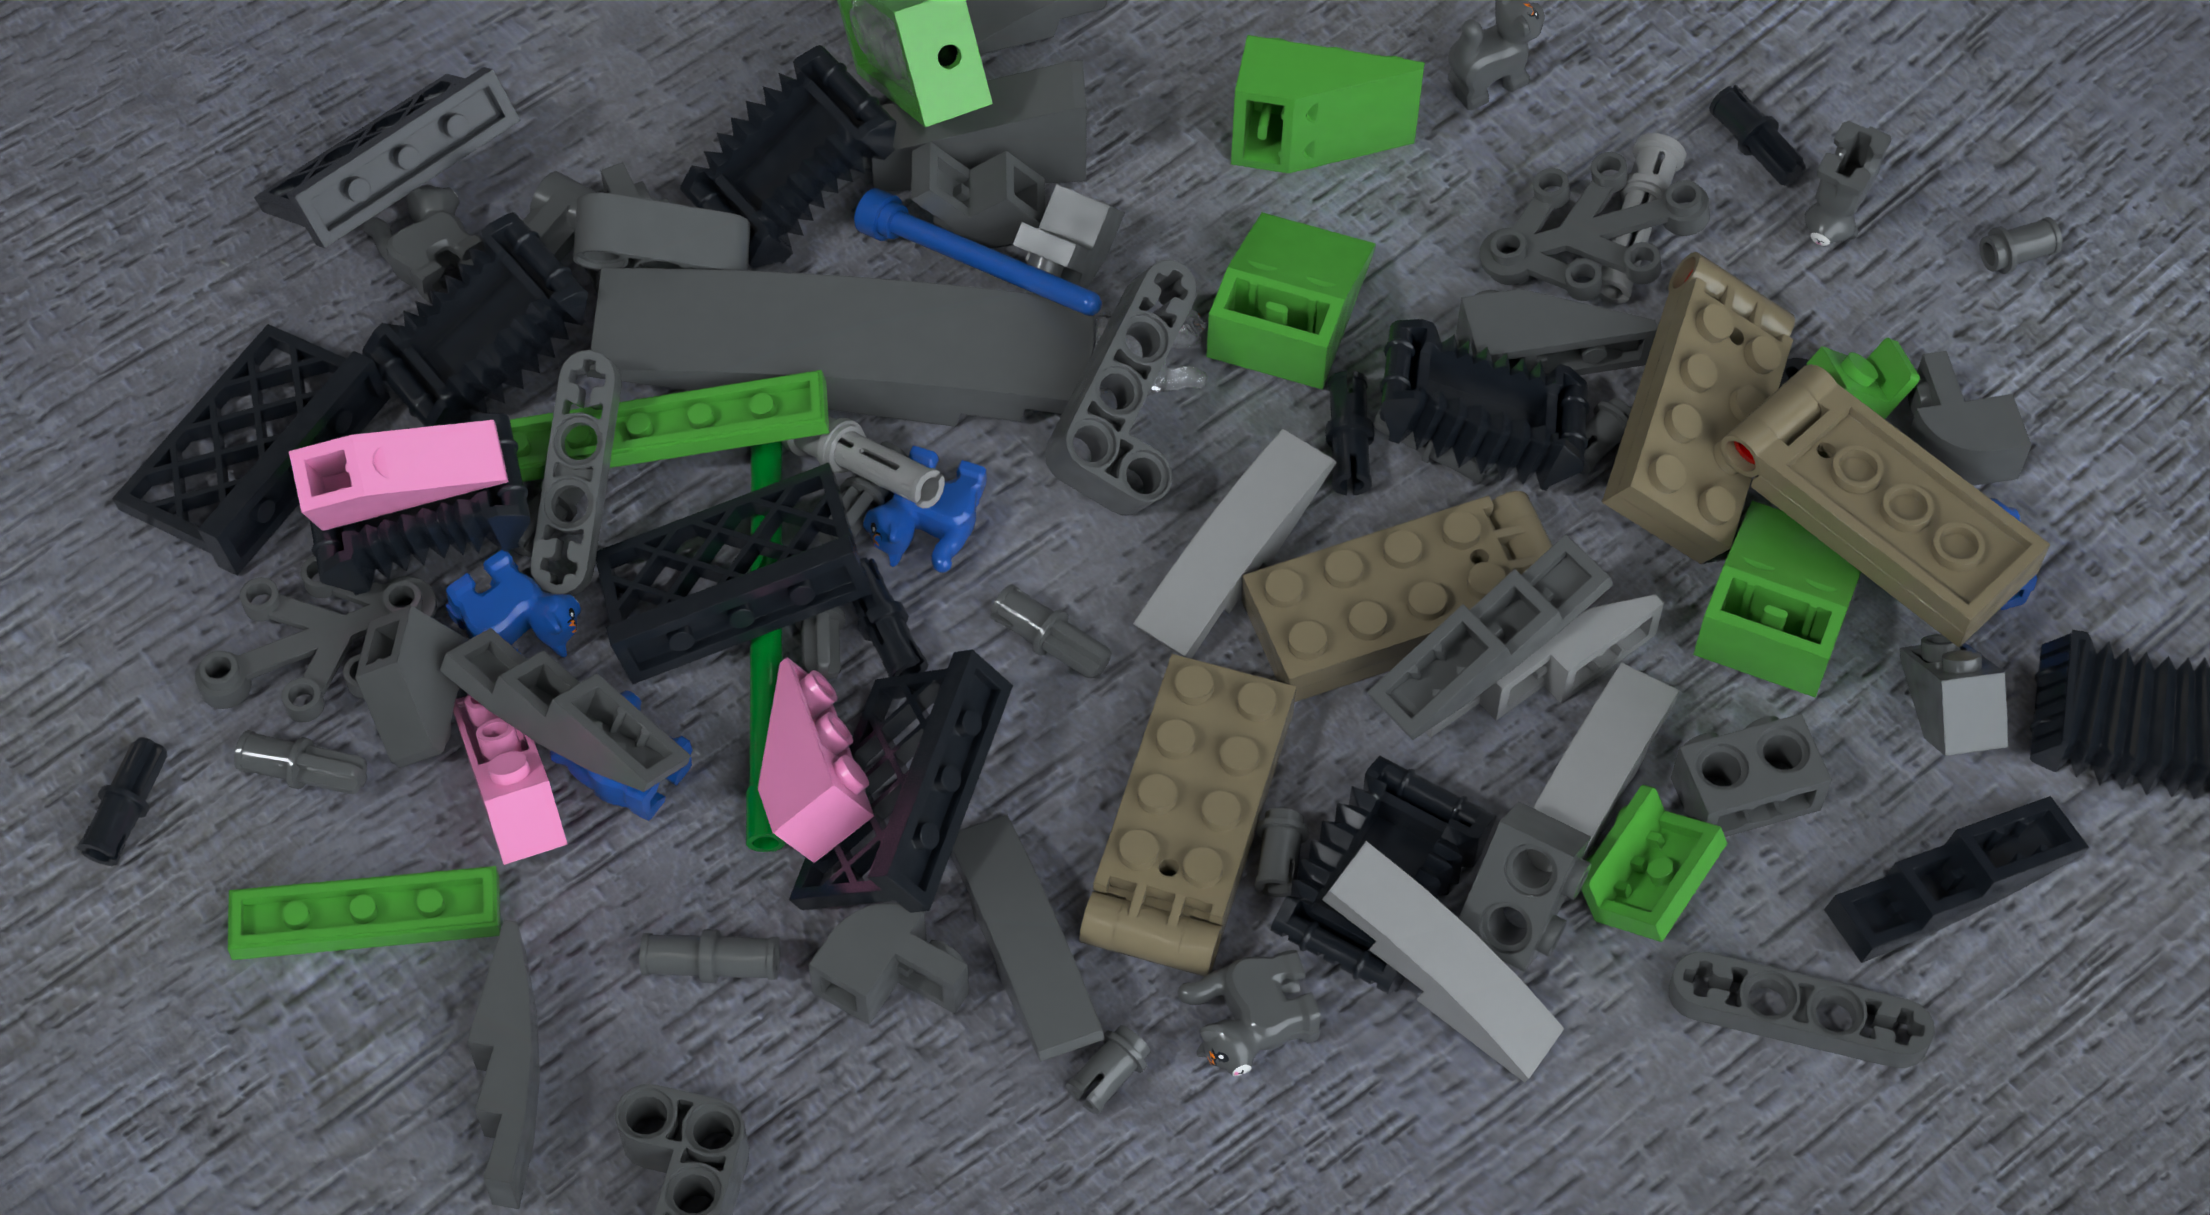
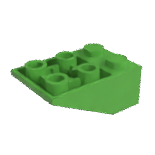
M1247 35L1235 88L1231 165L1289 174L1414 144L1425 62L1407 60L1398 56H1381L1348 51L1339 47H1322L1296 43L1281 38Z
M1261 212L1228 265L1209 312L1206 357L1323 390L1376 249V243Z
M1752 500L1708 604L1693 655L1816 698L1861 572L1782 510Z

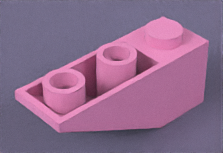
M494 420L354 434L289 451L301 512L322 531L509 482Z
M787 657L779 665L758 791L772 832L815 863L873 818L874 813L865 789L869 786L868 778L862 768L854 761L849 745L853 743L852 735L846 725L838 718L833 705L838 699L835 690L818 671L812 670L808 674Z
M469 694L456 699L453 713L503 864L506 865L568 845L551 786L534 740L487 710Z

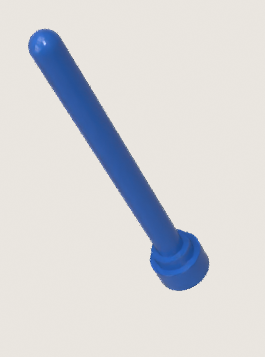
M872 188L863 195L857 205L854 222L856 229L862 234L879 241L896 239L900 236L1087 316H1093L1101 310L1102 300L1097 293L909 214L907 207L903 205L902 200L896 195L879 188Z

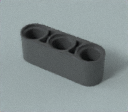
M589 193L577 199L573 261L584 268L601 271V268L748 271L750 222L740 215L612 193Z

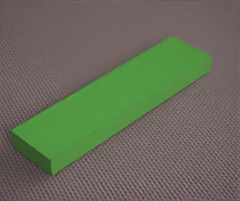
M496 866L229 890L228 952L232 960L499 936L501 931L500 886Z

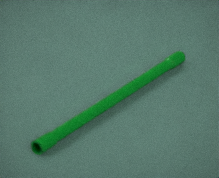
M782 441L751 446V492L781 481ZM759 514L751 516L750 536L753 535L765 516ZM782 524L770 539L771 542L782 545ZM759 555L750 567V572L775 563L777 560ZM782 628L750 640L749 787L746 791V846L757 852H774L785 846V841L772 832L758 791L779 665L782 662Z

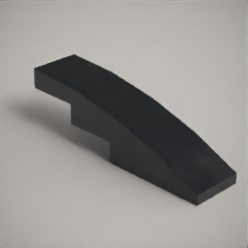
M2049 796L1955 830L1944 845L1895 862L1885 877L1835 895L1824 911L1859 961L1863 963L1915 942L2006 898L2082 856L2089 846L2054 799Z

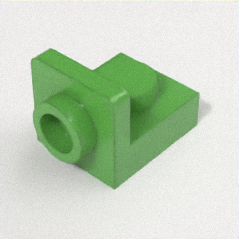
M1885 338L1867 359L1854 352L1845 355L1821 346L1806 363L1807 365H1817L1826 370L1837 384L1884 419L1888 417L1920 380L1919 374L1899 342L1890 338Z

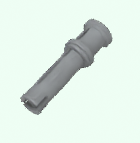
M1647 133L1636 139L1633 148L1635 162L1631 174L1628 175L1627 184L1619 191L1620 199L1623 203L1622 209L1662 198L1663 193L1671 185L1674 173L1683 167L1687 153L1685 148L1677 140L1660 133ZM1660 152L1664 154L1662 160L1657 159ZM1653 227L1632 232L1628 248L1639 242L1648 243ZM1631 233L1610 238V241L1627 246ZM1641 260L1634 263V265L1640 266ZM1602 265L1603 288L1598 297L1610 303H1626L1632 294L1634 282L1630 281L1625 273Z
M828 416L829 434L782 441L785 449L798 456L809 454L817 458L820 465L830 463L834 473L851 471L879 487L916 503L915 505L920 508H930L940 499L944 490V476L939 474L940 471L928 468L893 449L866 438L861 426L849 418H839L836 420Z

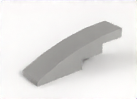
M1282 429L1208 517L1171 567L1133 625L1178 655L1192 659L1221 613L1225 611L1230 614L1241 597L1242 575L1257 571L1262 564L1267 567L1270 565L1335 466L1336 461Z
M1654 594L1586 609L1514 670L1425 733L1430 738L1477 704H1480L1497 721L1542 687H1545L1562 704L1656 636L1664 602Z
M1622 662L1590 710L1533 807L1591 836L1582 857L1583 860H1586L1611 821L1620 797L1642 765L1650 743L1672 711L1680 691ZM1533 849L1527 850L1528 857L1536 868L1546 872L1552 871L1551 863L1543 853Z
M1367 841L1322 899L1376 940L1370 951L1422 990L1416 999L1418 1002L1524 1083L1531 1077L1564 1030V1027L1528 986L1467 925L1421 884Z

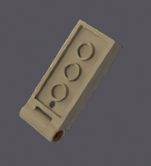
M1693 252L1682 260L1670 279L1669 294L1602 503L1699 564H1702L1731 549L1752 477L1744 476L1737 472L1727 462L1721 450V441L1732 429L1779 389L1793 339L1789 336L1794 328L1795 317L1700 253Z
M1809 364L1800 369L1721 441V450L1727 462L1742 475L1754 477L1751 484L1753 489L1958 648L2039 572L2050 546L2042 537L1842 388L1826 370L1817 365Z
M1508 492L1496 497L1492 501L1488 495L1242 575V603L1277 681L1296 686L1295 702L1390 671L1462 604L1470 610L1514 569L1522 575L1553 545L1525 492Z
M1171 654L1093 883V890L1095 891L1092 892L1085 909L1079 935L1080 943L1204 977L1212 972L1255 836L1257 824L1260 820L1294 713L1296 686Z

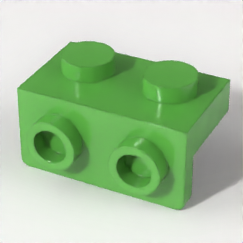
M1641 785L1630 803L1619 811L1613 828L1596 853L1590 855L1586 860L1591 863V868L1581 890L1594 920L1611 927L1663 942L1728 844L1722 828L1665 811L1656 788Z

